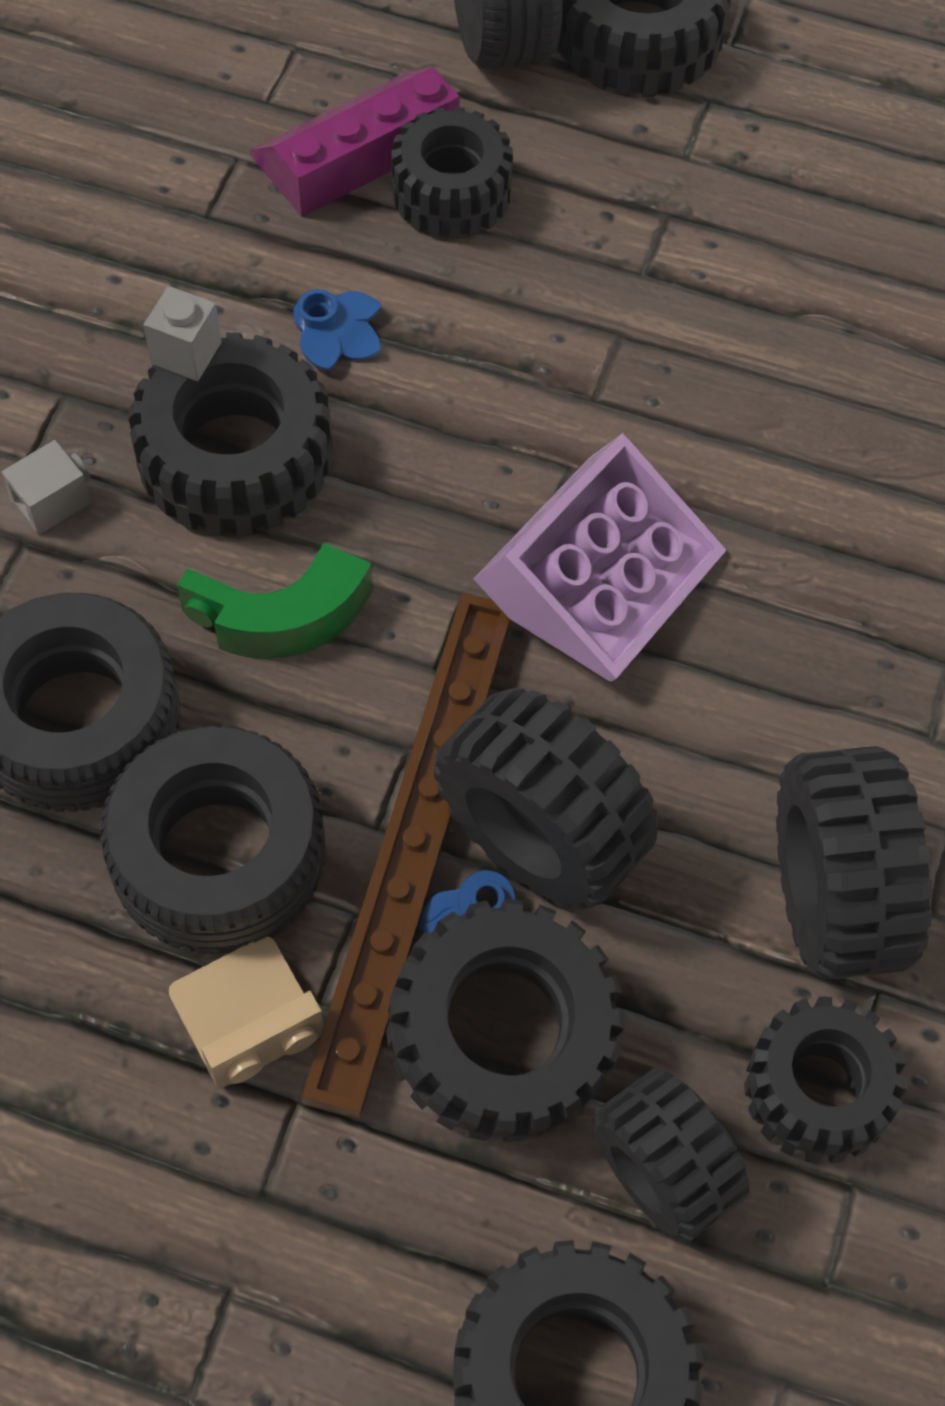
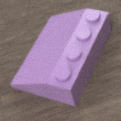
M622 433L589 457L473 579L509 619L611 682L617 679L724 554L726 549Z

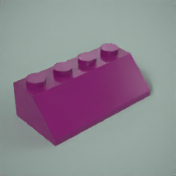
M434 67L407 71L250 149L251 157L298 214L303 217L391 172L393 141L396 135H401V127L407 121L415 123V116L423 112L428 115L433 114L436 108L444 107L445 111H454V107H460V96Z

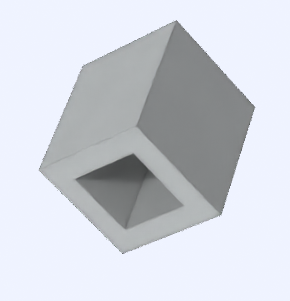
M167 286L143 324L151 364L195 381L200 379L222 343L216 303L171 286Z
M55 440L1 471L10 501L38 535L91 504L86 482L91 480L86 466L77 454L73 453L68 456Z

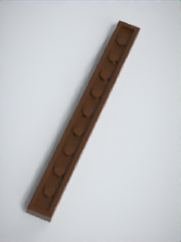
M464 592L461 594L301 1098L304 1105L361 1119L386 1037V1029L389 1025L390 1013L387 1011L390 997L403 963L406 962L412 951L421 914L427 902L452 819V815L448 811L449 805L447 801L443 800L438 792L439 782L434 780L437 751L488 699L512 620L507 617L492 599Z

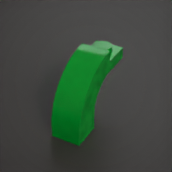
M323 543L303 576L290 586L275 592H243L189 568L186 569L177 583L182 612L200 626L211 627L214 625L220 650L249 658H283L305 653L329 642L353 622L373 591L372 563Z

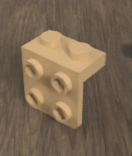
M266 937L256 943L253 941L247 946H243L176 980L169 987L170 999L218 1090L231 1083L237 1084L250 1079L259 1073L263 1066L284 1055H293L303 1051L321 1036L324 1028L322 1011L311 991L303 993L277 944L270 937Z

